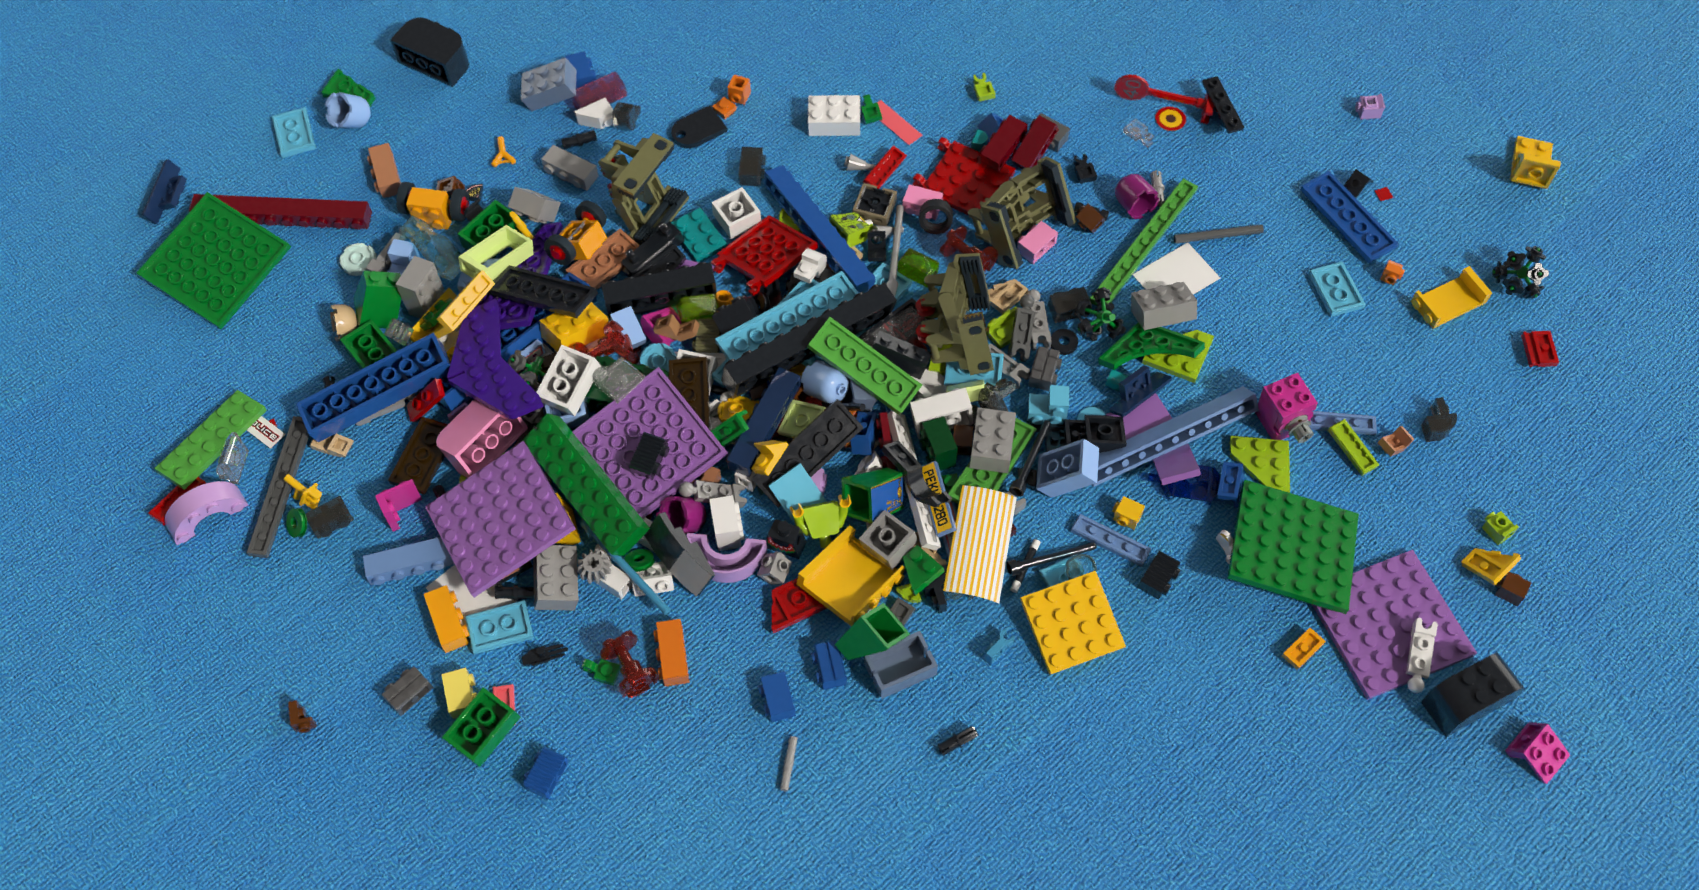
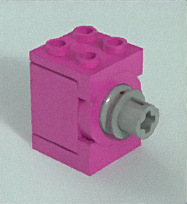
M1295 373L1263 387L1258 402L1259 410L1255 414L1271 439L1283 440L1294 436L1298 443H1303L1314 435L1310 428V419L1318 403L1300 375Z

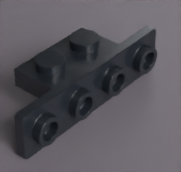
M1217 76L1203 79L1202 85L1227 133L1230 134L1244 130V125L1220 79Z

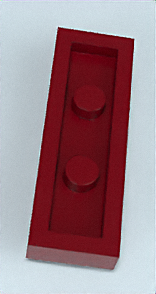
M887 412L879 413L878 418L875 419L876 428L881 431V437H878L880 449L883 448V445L892 442ZM885 454L881 456L883 468L896 470L895 465Z

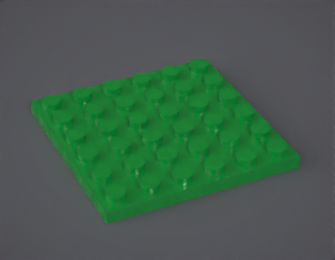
M207 192L137 271V274L211 324L222 329L289 251L291 246L286 241Z
M1244 480L1241 488L1227 578L1347 614L1350 604L1359 514Z

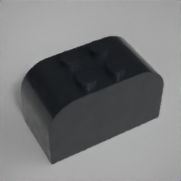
M421 17L413 18L407 21L390 39L398 63L448 86L453 87L469 68V60L460 34L452 28L440 25L438 22Z
M1494 653L1438 684L1426 695L1421 703L1445 737H1448L1512 702L1525 688L1500 654Z

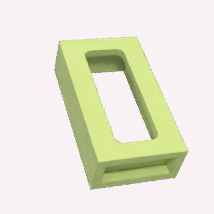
M505 225L458 257L460 271L474 278L479 271L483 270L494 282L509 265L516 267L534 254L533 241L517 230ZM511 247L514 249L488 268L482 265L505 248Z

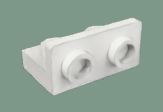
M656 562L649 569L636 572L655 593L674 590L672 573L662 562ZM632 580L634 595L636 597L646 595Z

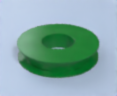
M292 508L287 514L286 525L291 537H302L306 532L307 517L301 508Z
M637 549L629 552L624 557V560L635 572L649 569L654 564V555L650 550Z

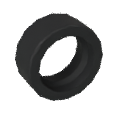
M931 199L922 204L919 213V223L923 230L930 234H941L950 229L953 221V210L946 201ZM931 210H941L947 217L945 221L937 224L929 222L925 216Z

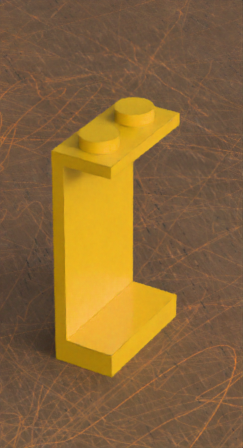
M1468 266L1463 269L1458 278L1425 294H1422L1419 290L1416 291L1411 303L1423 316L1425 322L1434 329L1487 303L1492 292L1473 269Z

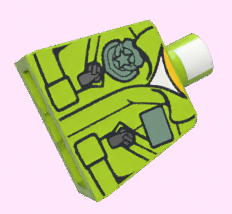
M858 213L830 215L829 222L837 229L840 236L846 240L849 247L865 242L868 238V231L873 228L872 220H863Z

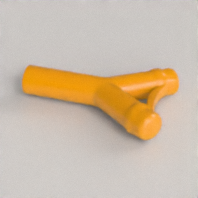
M497 137L499 152L492 160L491 165L497 167L502 163L515 164L516 159L505 150L504 137Z

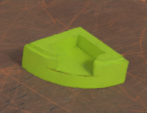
M910 583L896 587L897 594L903 600L911 603L921 602L920 594L918 593L916 596L913 594Z

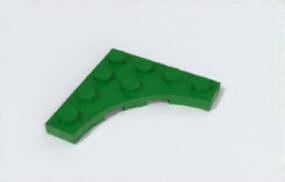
M1138 322L1100 356L1098 360L1099 365L1115 370L1132 359L1152 354H1178L1195 358L1205 349V342L1163 327L1143 330Z

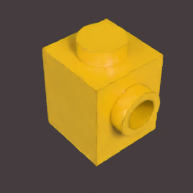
M1123 496L1121 502L1117 501L1113 507L1112 512L1115 513L1113 520L1120 526L1135 530L1145 506Z

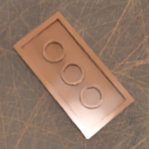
M619 229L602 243V246L592 254L593 256L590 259L576 261L566 269V274L572 273L597 290L601 287V284H605L624 269L621 261L627 257L625 252L630 248L634 251L640 245L622 229Z

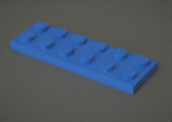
M1330 171L1301 186L1300 191L1369 264L1398 247L1399 243Z

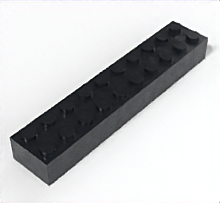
M885 282L880 285L875 284L869 291L865 293L860 292L852 300H845L836 308L825 310L821 316L810 318L804 325H796L790 332L777 335L773 341L760 344L754 351L748 350L740 358L729 360L725 363L721 381L732 399L770 380L772 374L776 373L779 367L789 370L817 355L807 346L829 317L855 335L892 313L897 300Z

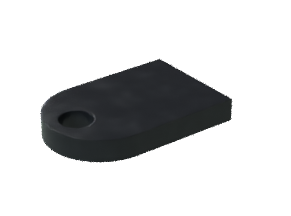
M709 105L678 120L672 127V138L679 147L690 149L726 133L727 127ZM679 135H685L684 138H678Z

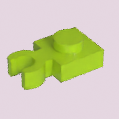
M982 73V79H978L974 75V90L979 102L994 99L996 93L991 81L986 82V74Z

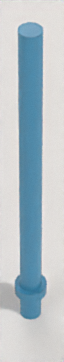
M583 521L581 526L587 532V536L589 538L592 537L665 615L669 613L671 609L621 556L611 555L588 524Z

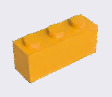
M445 585L424 593L440 644L445 653L468 645L467 637L470 635L466 624L462 625L461 619H464L460 607L456 608L455 602H458L454 590L450 591L448 586Z

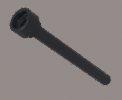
M1049 420L1043 422L1018 479L1011 483L1009 491L1015 496L1021 497L1026 491L1025 481L1051 423Z
M1091 542L1022 562L1015 559L1006 562V568L1011 577L1016 576L1026 568L1095 550L1097 544Z

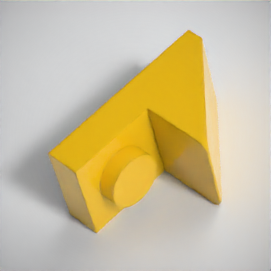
M776 440L754 443V446L761 454L751 469L756 474L769 476L789 444Z

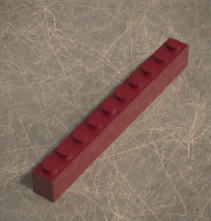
M205 194L193 195L189 212ZM213 195L257 224L269 226L330 227L359 230L369 228L372 210L368 201Z

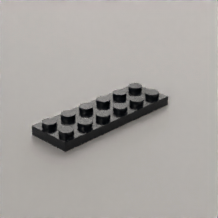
M510 265L494 281L495 285L488 291L493 296L578 318L598 294L594 287Z
M836 399L789 443L769 476L755 474L751 479L779 508L781 504L768 487L770 483L798 463L802 464L811 478L864 427Z

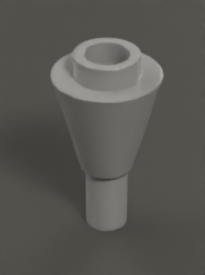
M850 154V157L846 156L844 164L847 170L872 171L876 166L866 163V161L853 154Z
M874 225L871 231H885L886 238L894 234V227ZM880 236L872 237L876 243L882 241Z

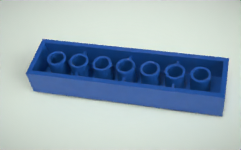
M433 332L299 401L296 405L308 434L319 443L425 388L435 378L442 379L446 377L451 361L442 342Z

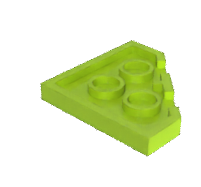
M1199 330L1183 334L1205 342V349L1195 358L1178 354H1152L1144 356L1142 364L1195 383L1214 336Z
M1239 436L1230 437V457L1234 461L1237 460L1239 463H1242L1244 470L1254 480L1257 479L1262 485L1290 493L1289 441Z

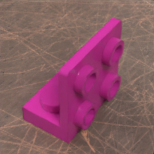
M412 479L403 481L399 485L383 490L380 494L375 495L382 513L393 532L400 529L398 521L401 519L397 511L422 500Z
M1528 722L1505 750L1509 757L1526 759L1542 783L1546 784L1570 756L1551 727L1546 723Z

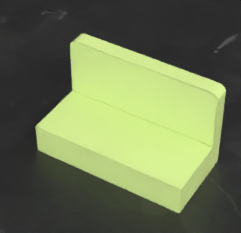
M984 379L946 387V393L956 388L962 389L966 387L970 402L987 399Z

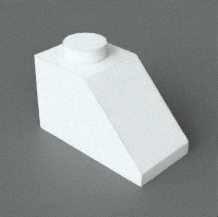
M606 98L574 111L579 125L603 129L617 122L615 112Z

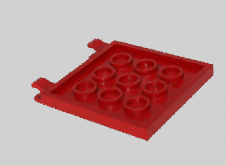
M941 137L938 141L940 145L937 149L946 152L928 180H925L922 175L916 173L913 177V180H915L913 185L943 193V200L951 208L968 215L970 209L978 208L981 201L983 202L985 198H990L1004 182L1009 181L1015 174L1016 168L1004 164L1001 170L997 172L981 163L980 152L956 141L951 144L946 138Z
M768 215L718 252V258L713 259L711 264L715 266L713 271L718 274L724 270L727 264L752 279L746 285L751 288L748 293L756 295L761 286L766 288L802 260V253L807 248L816 250L818 244L811 238Z

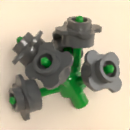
M516 350L508 359V364L515 371L527 367L519 375L537 392L540 386L538 383L539 374L543 377L542 381L546 375L541 371V364L544 359L537 356L534 362L528 364L526 363V357L521 355V351Z

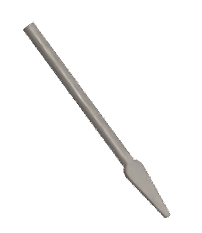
M898 205L896 209L889 280L886 283L894 297L898 287L896 276L904 210L902 205Z

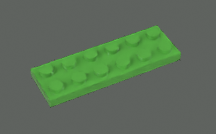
M831 317L828 318L807 346V348L899 416L922 386L921 383Z
M237 390L154 468L155 471L185 490L267 411L265 406Z
M1015 418L1008 473L969 468V462L948 493L952 498L951 501L959 504L962 485L998 491L1034 437L1037 428Z

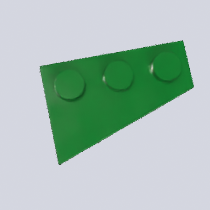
M339 68L321 92L325 98H328L332 93L339 92L360 96L367 101L369 106L376 99L372 92L361 84L354 82L350 76L343 74Z

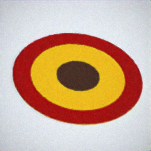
M1164 107L1156 113L1155 120L1161 128L1168 131H1176L1185 125L1186 116L1178 108Z

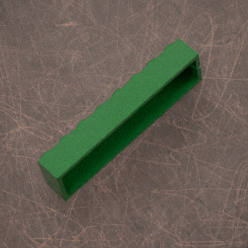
M547 413L536 425L538 429H532L522 441L526 443L536 460L611 555L624 556L650 529L649 526L562 418Z

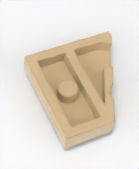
M1016 279L1006 281L1003 284L993 285V288L988 290L990 305L1003 314L1020 301L1023 295L1027 294L1028 288Z

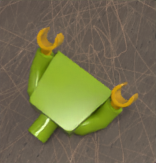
M849 494L845 500H842V496L838 495L839 503L836 500L803 507L798 503L799 507L797 510H793L791 506L789 509L793 515L795 525L800 527L803 534L811 539L819 538L821 548H826L832 542L830 535L838 534L839 529L844 525L848 514V507L851 505Z

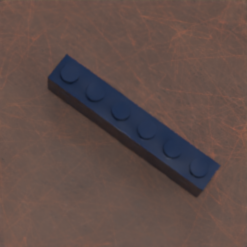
M780 367L776 373L772 374L770 385L763 390L759 404H755L751 418L746 420L749 430L736 438L733 450H729L726 456L728 469L747 477L751 476L753 472L751 468L761 454L754 446V443L771 440L801 386L800 375Z

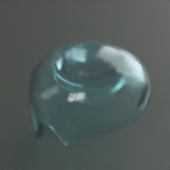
M1086 554L1073 555L1066 561L1064 574L1068 580L1097 571L1095 560Z

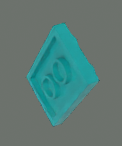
M701 207L671 222L681 231L685 240L682 244L695 262H701L717 254L727 246L726 241Z

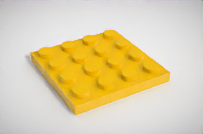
M1096 571L1020 598L1049 675L1126 647Z

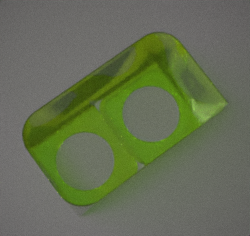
M909 248L898 261L897 270L907 278L928 288L924 278L928 275L938 274L939 262Z
M715 294L683 297L677 302L676 308L681 324L694 319L698 321V318L713 319L712 315L716 314L715 310L718 309Z

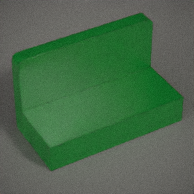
M747 410L734 414L711 430L723 447L749 430L748 425L743 419V416L748 413Z

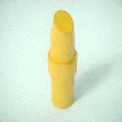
M511 211L510 216L518 230L532 240L534 236L528 230L527 225L515 212Z

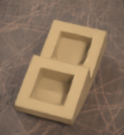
M336 433L335 436L332 435L319 443L313 439L310 447L325 454L345 458L354 440Z

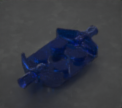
M1198 465L1201 475L1194 477L1197 483L1192 484L1185 479L1162 485L1159 476L1150 473L1148 474L1147 481L1161 484L1167 500L1172 496L1207 501L1210 506L1218 494L1220 475L1215 467Z

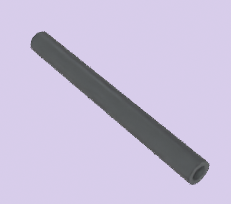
M1260 224L1174 235V243L1260 234L1264 232V228Z

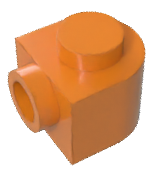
M1388 260L1380 280L1394 285L1396 280H1401L1404 274L1403 265Z

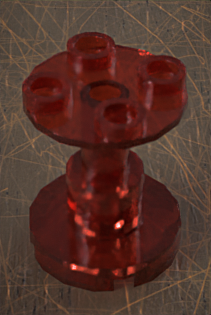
M960 226L956 230L951 229L947 233L946 238L948 239L939 250L944 257H949L956 250L961 254L980 253L984 272L992 269L998 258V253H996L998 251L989 246L982 251L976 246L970 247L963 242L967 234V229L964 226Z
M614 320L604 325L605 336L597 341L598 345L589 350L580 342L571 345L572 349L595 359L597 356H602L603 354L609 356L614 352L625 357L633 351L632 342L628 334L624 335L621 332L624 330L623 327Z
M631 630L624 632L615 639L609 638L602 643L603 649L600 652L601 658L605 660L618 657L622 665L620 671L624 677L618 689L623 698L626 695L628 698H633L643 694L650 689L649 684L653 682L655 685L659 679L654 668H642L638 660L632 659L629 650L635 646L638 638Z

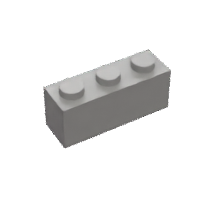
M555 145L541 159L543 168L548 174L558 176L561 180L568 181L575 187L586 191L599 177L596 165Z

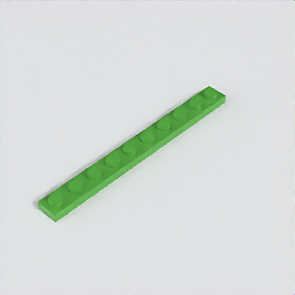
M1184 178L1181 180L1098 288H1107L1112 292L1110 300L1106 301L1107 303L1114 300L1198 190L1197 185ZM1091 296L1089 302L1097 306L1095 298Z

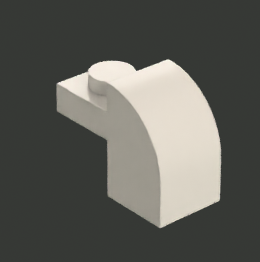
M807 248L802 253V260L793 273L794 277L807 283H811L814 277L819 278L827 265L826 255Z

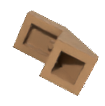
M670 314L657 319L653 331L655 334L681 342L695 337L700 324L696 319L680 324L675 316Z

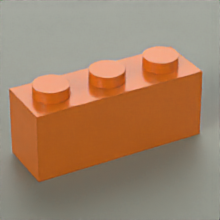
M681 619L656 622L657 630H653L655 642H659V648L656 649L657 661H661V668H658L659 680L664 681L665 687L690 683Z

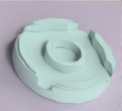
M356 243L346 247L344 253L340 256V264L346 273L359 276L362 275L363 271H369L366 270V267L372 258H377V255L371 246H367L364 243Z

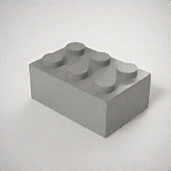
M417 256L412 258L396 282L397 289L409 315L419 319L445 292L434 263Z
M1176 282L1166 286H1157L1156 288L1132 292L1131 312L1143 330L1197 319V299L1184 282Z
M985 408L977 409L969 468L1008 473L1015 427V412Z
M552 545L533 558L534 610L575 611L579 601L577 546Z

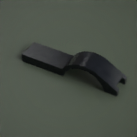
M899 440L883 445L882 452L905 476L908 489L914 498L921 503L935 508L939 507L942 503L951 502L952 498L946 491L937 494L927 486L922 473V465Z

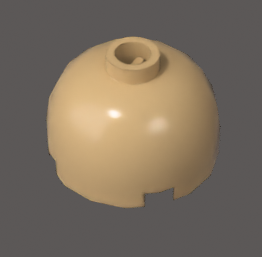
M345 304L330 305V308L334 309V312H330L332 330L333 332L336 331L338 337H334L336 342L358 328L354 309Z

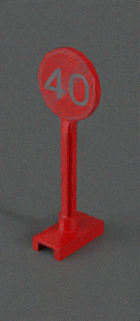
M1130 74L1121 76L1115 82V91L1121 98L1139 100L1146 95L1193 105L1195 108L1203 109L1201 123L1208 124L1209 115L1212 116L1213 104L1207 92L1203 99L1149 88L1144 78Z

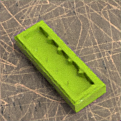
M1345 419L1328 428V432L1361 476L1379 466V463Z

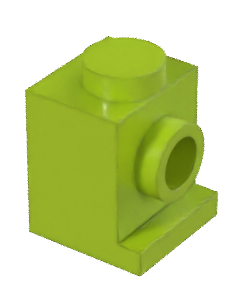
M1502 511L1497 514L1492 512L1484 519L1486 522L1481 527L1497 545L1513 536L1519 528Z

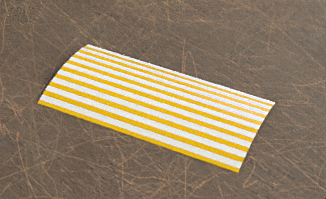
M962 485L955 523L957 530L953 534L943 591L972 595L999 603L1017 497L992 489Z

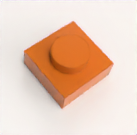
M723 97L712 106L716 114L723 119H726L737 110L736 105L726 97Z

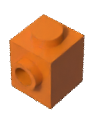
M733 75L727 87L729 100L745 105L751 93L750 79Z

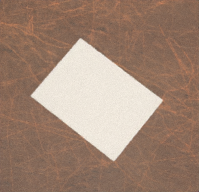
M1188 242L1133 274L1146 290L1156 288L1157 286L1184 282L1192 294L1220 279Z
M456 565L425 587L429 592L445 585L448 586L450 591L454 590L458 602H455L456 608L460 607L464 619H461L462 625L466 624V626L465 616L517 602L513 599H495L496 583L474 598L470 594Z

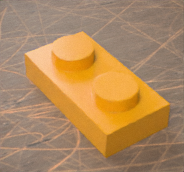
M1309 628L1283 653L1282 657L1298 670L1326 641L1313 629Z

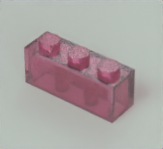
M615 71L576 89V96L571 98L578 110L603 98H606L609 104L626 97L627 93L625 84Z

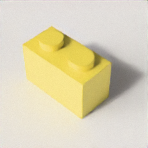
M466 668L441 674L448 712L453 719L458 718L477 695V692H473L472 687L476 685L473 673L469 674Z

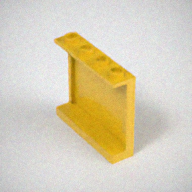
M481 270L458 295L448 288L406 335L413 342H416L433 332L438 338L453 332L495 283ZM451 298L453 301L437 318L439 322L434 327L424 331L420 327L424 322L423 317L428 312L435 310L434 305L438 301H445Z
M849 525L798 573L797 585L852 626L862 615L866 614L870 609L876 608L879 600L882 597L886 598L895 584L899 585L902 582L905 566L902 565L899 569L894 568L891 570L862 547L860 541L854 537L856 530Z

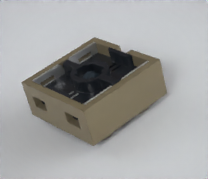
M863 183L855 202L853 213H858L863 220L871 219L873 224L887 226L897 201V191L886 188L881 190L877 189V186Z

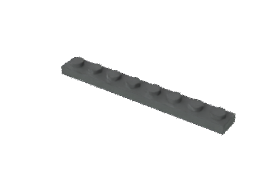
M293 416L247 550L249 556L269 557L292 486L284 481V477L287 474L293 478L296 477L309 438L302 417Z

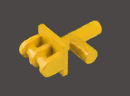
M287 474L284 477V481L295 489L293 498L295 500L300 499V506L305 504L311 509L318 507L322 493L317 489V483L307 489L291 475Z

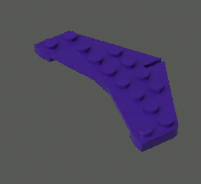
M495 298L474 307L462 321L447 378L450 385L506 418L516 419L542 408L544 405L540 396L501 357V309Z

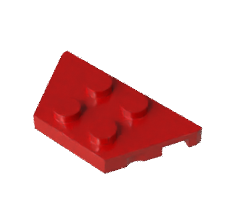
M798 578L772 590L771 629L773 634L827 609V607L797 585Z

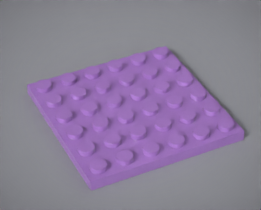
M659 367L572 431L642 519L661 506V501L666 497H671L678 493L681 483H691L728 454ZM644 432L666 439L670 447L667 457H663L660 463L662 465L660 473L655 475L653 480L631 472L628 467Z
M524 441L425 506L464 583L474 598L576 529Z
M1413 550L1354 572L1347 614L1312 604L1367 700L1406 685L1409 679L1413 677V675L1406 674L1412 637V625L1417 618L1422 619V626L1425 629H1428L1433 622L1438 624L1430 674L1467 660L1477 654Z

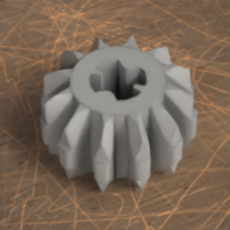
M590 549L589 555L583 553V559L578 560L579 567H577V571L581 574V579H587L589 584L593 580L599 584V579L606 580V574H611V569L609 568L612 565L611 560H608V555L606 553L602 554L599 549L596 553H593Z

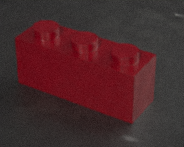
M1009 115L1006 120L1003 119L998 131L991 135L990 142L987 146L984 145L980 151L981 163L999 172L1020 144L1023 135L1027 134V124L1012 115Z
M1038 115L1037 119L1031 122L1029 132L1023 135L1019 148L1015 149L1012 153L1011 160L1013 164L1021 169L1032 168L1037 165V161L1043 157L1059 131L1057 124Z

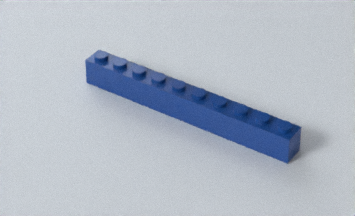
M783 165L765 171L764 185L801 232L817 242V252L826 255L827 264L833 272L837 274L843 271L858 293L869 291L876 282L874 274L867 269L865 263L858 258L855 251L840 236L837 229L828 221L826 215H823L817 204H814L810 199L809 194L805 193L800 183L796 182L791 172Z

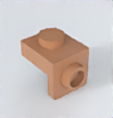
M1400 426L1393 434L1382 437L1378 443L1383 451L1391 457L1403 452L1414 441V438L1403 426Z

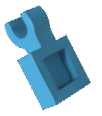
M1006 629L1000 632L999 640L995 644L991 643L985 650V661L989 665H992L1004 653L1005 649L1014 643V636L1008 640L1003 637L1007 633Z

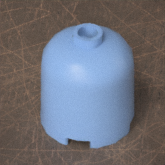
M341 92L332 93L326 101L325 106L328 107L326 118L332 126L361 128L369 121L370 106L360 96Z
M816 360V363L813 365H808L801 377V383H803L804 387L803 392L806 395L825 403H832L836 399L841 401L846 396L849 390V379L847 376L825 361Z

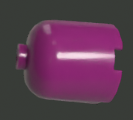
M1129 174L1121 178L1116 185L1115 196L1134 219L1143 218L1142 214H1145L1147 211L1152 212L1159 202L1158 192L1141 175Z
M684 496L666 497L661 501L660 511L656 514L657 517L659 513L666 512L673 527H681L685 534L696 533L701 530L707 517L706 509L702 502L695 501L693 497Z

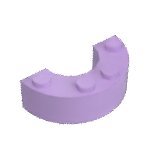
M218 481L203 484L189 490L170 506L165 516V525L176 545H179L195 536L194 530L196 525L206 516L218 512H227L232 515L248 506V503L240 489L233 483Z
M687 533L689 542H697L715 573L712 580L716 582L732 583L748 578L760 568L761 561L765 554H767L766 540L746 538L744 545L739 551L723 555L716 553L710 548L707 535Z

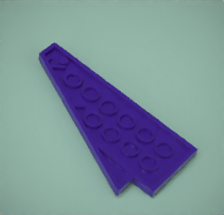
M561 222L544 224L532 239L534 254L516 267L548 275L552 259L547 255L544 243L551 235H559L562 232L563 226ZM489 292L476 305L479 306L496 298L501 309L500 330L531 326L537 308L493 296Z

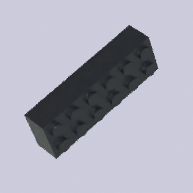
M701 262L695 266H682L675 270H663L656 274L647 273L641 277H627L621 281H608L605 284H601L609 319L610 314L629 306L632 307L634 314L715 298L717 293L711 262Z

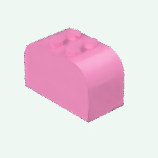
M474 399L440 432L436 444L457 472L469 478L500 457L528 427L521 417L508 419Z

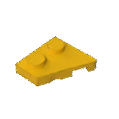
M1474 548L1461 563L1463 567L1495 586L1521 560V557L1518 553H1513L1512 556L1501 554V551H1486Z

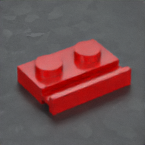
M1525 331L1522 333L1521 337L1529 367L1558 365L1559 360L1551 331H1532L1531 333Z

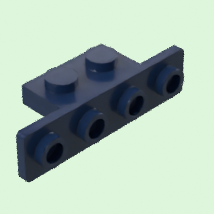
M169 159L164 161L142 213V216L153 224H158L163 210L175 208L178 205L180 195L184 191L187 181L182 175L178 176L180 168Z
M1143 365L1119 383L1121 400L1109 408L1110 413L1125 417L1171 382L1172 377L1160 372H1156L1150 377L1149 367Z

